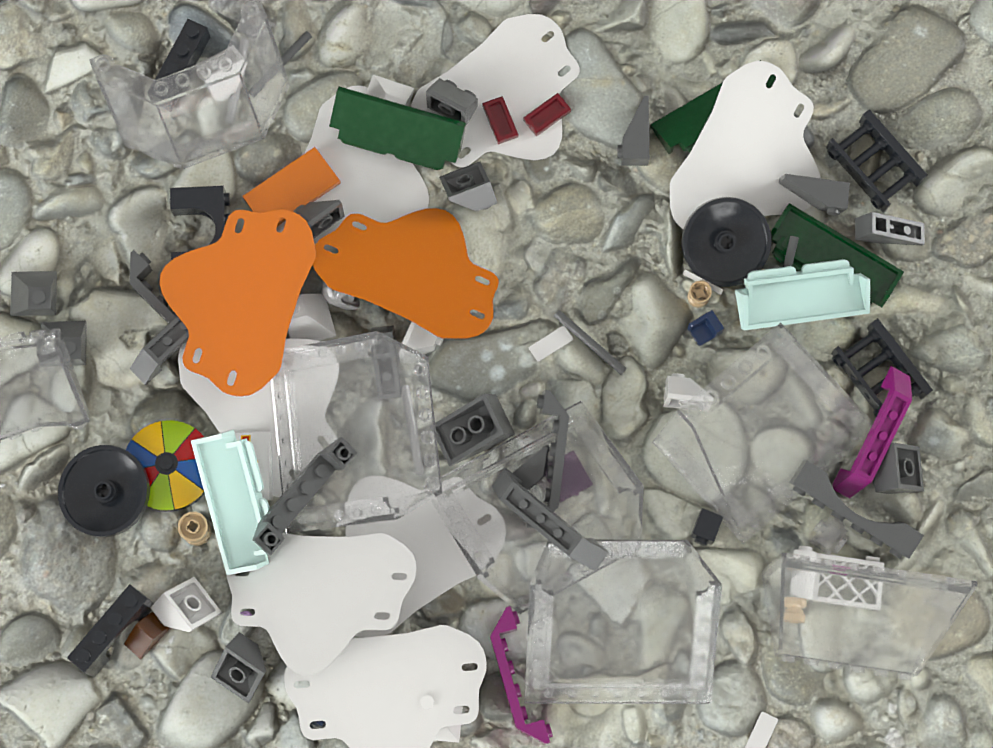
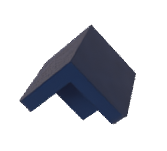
M713 310L689 323L687 329L697 345L702 346L722 334L724 327Z

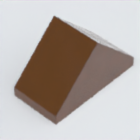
M152 611L134 626L124 645L142 660L171 627L164 626Z

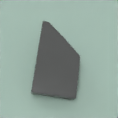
M549 445L544 446L513 472L515 476L523 481L521 485L527 491L546 475L548 452H550Z

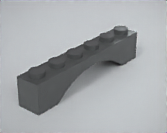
M808 460L802 461L789 482L794 485L793 491L803 497L805 494H808L814 498L812 503L821 509H824L826 506L833 510L832 516L842 522L844 519L850 521L852 529L860 534L864 531L871 535V541L879 546H882L884 543L891 548L889 552L899 559L902 556L909 559L924 537L923 534L904 522H876L856 514L837 496L830 483L828 474Z

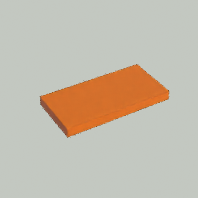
M314 147L242 197L253 212L263 213L279 209L294 212L300 205L316 201L339 185L341 181L316 147ZM280 218L277 227L285 222L286 219Z

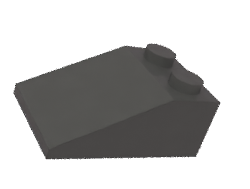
M487 393L482 394L430 426L449 466L490 449L515 435L497 395Z

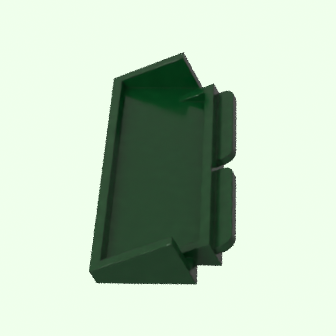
M771 74L766 82L767 88L773 86L776 80L774 74ZM723 82L650 124V127L668 154H671L674 146L678 144L684 152L686 150L689 153L691 152L713 111Z
M339 86L329 127L339 129L337 139H340L344 144L382 155L392 154L399 160L440 170L444 168L446 161L456 163L462 149L466 123Z
M790 203L771 231V242L776 244L771 253H773V257L783 264L790 236L799 238L792 265L796 272L801 271L805 264L847 260L850 266L854 268V274L861 273L870 278V305L873 302L882 308L904 273L901 269Z

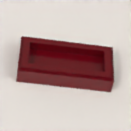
M557 93L523 117V121L537 137L569 114L571 108Z
M503 96L482 103L498 145L518 138L519 134Z

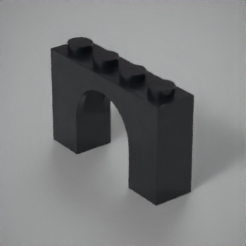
M224 185L170 188V210L173 216L202 215L209 218L215 224V235L209 245L216 243L222 237L226 221L230 215L227 214V206H230V193H226ZM171 252V260L186 252Z
M129 584L68 655L67 659L84 673L96 677L110 660L106 653L115 639L132 622L141 621L152 611L150 607L154 603Z

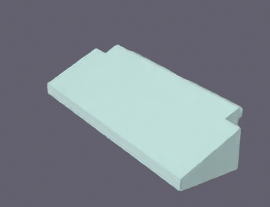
M845 259L805 264L801 271L797 272L792 266L751 271L748 277L744 278L745 288L735 289L742 330L870 314V278L861 273L854 274V268Z
M234 430L192 440L191 444L226 575L256 570L269 564L267 554L252 540L258 522L270 510L268 501L262 498L261 491L264 485L253 444L247 441V438L237 441Z

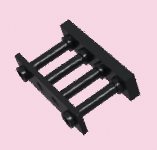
M869 109L860 118V127L839 144L832 138L829 140L826 149L828 155L833 160H837L871 198L872 205L884 213L891 205L888 201L889 198L909 182L914 183L917 187L925 180L928 174ZM870 134L874 138L875 143L852 160L844 150L863 135ZM879 150H884L889 155V160L867 177L859 166ZM894 166L899 167L904 172V176L881 193L873 183Z
M878 318L867 327V336L844 352L837 346L831 353L835 365L838 368L842 367L874 409L873 414L875 417H877L883 405L876 395L884 390L881 387L884 379L870 388L863 379V376L886 360H891L896 369L910 376L912 397L919 396L922 400L933 391ZM872 342H877L882 348V353L856 370L849 359Z

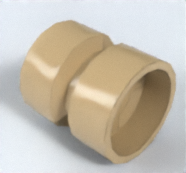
M188 512L178 522V532L189 544L200 546L210 539L212 527L201 513Z

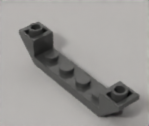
M133 250L130 253V285L170 324L177 315L167 308L169 304L161 295L156 297L151 292L154 289L148 282L143 280L153 271L149 265L151 261L144 253L138 254Z
M178 316L142 348L130 367V370L145 385L162 371L160 365L189 338L188 329Z
M544 390L542 395H538L537 408H541L540 414L558 416V419L553 421L552 433H556L555 443L551 442L549 456H553L552 465H548L547 479H550L549 488H545L544 502H547V507L554 512L559 508L570 416L551 391ZM526 522L527 528H533L530 524Z
M343 437L338 438L319 452L258 522L252 540L268 556H271L285 539L281 534L335 470H343L357 454Z
M504 468L492 485L499 500L568 557L596 571L609 551L593 538L582 536L522 487V480L507 468Z

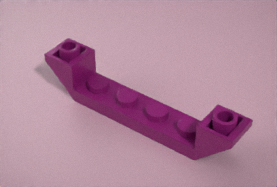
M892 366L881 385L882 388L889 392L850 471L840 468L832 484L834 491L849 499L873 481L912 402L910 376Z
M508 606L500 617L490 639L515 727L539 742L549 744V738L553 737L549 723L545 724L544 719L525 724L524 721L528 720L525 706L520 707L518 697H522L519 684L513 683L511 675L515 674L512 660L507 661L505 652L509 651L505 638H500V635L517 631L516 625L520 624L517 611H512L511 606Z

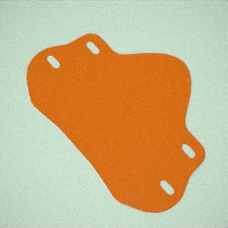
M438 208L423 209L387 223L378 222L362 214H350L335 231L322 237L315 244L316 258L313 267L329 288L364 299L398 314L437 337L466 339L479 336L488 329L493 320V298L498 288L499 280L493 272L479 267L469 260L461 226L456 218L446 210ZM355 221L365 225L367 229H358L352 223ZM330 245L338 249V253L335 254L324 249V246ZM475 277H483L489 280L490 284L484 285L476 281ZM476 310L483 313L485 317L483 319L471 315L470 311Z
M283 209L263 213L235 210L228 216L222 237L216 243L186 252L174 258L165 265L160 274V287L165 300L188 329L189 338L182 357L184 366L191 372L208 378L226 394L241 397L252 395L261 390L281 368L286 335L301 288L316 258L312 231L302 216ZM242 218L244 219L242 231L236 233L237 221ZM285 218L286 223L283 231L277 232L276 228L279 219ZM201 348L202 355L200 361L194 363L193 356L195 350ZM231 371H236L235 382L232 386H229L227 384Z

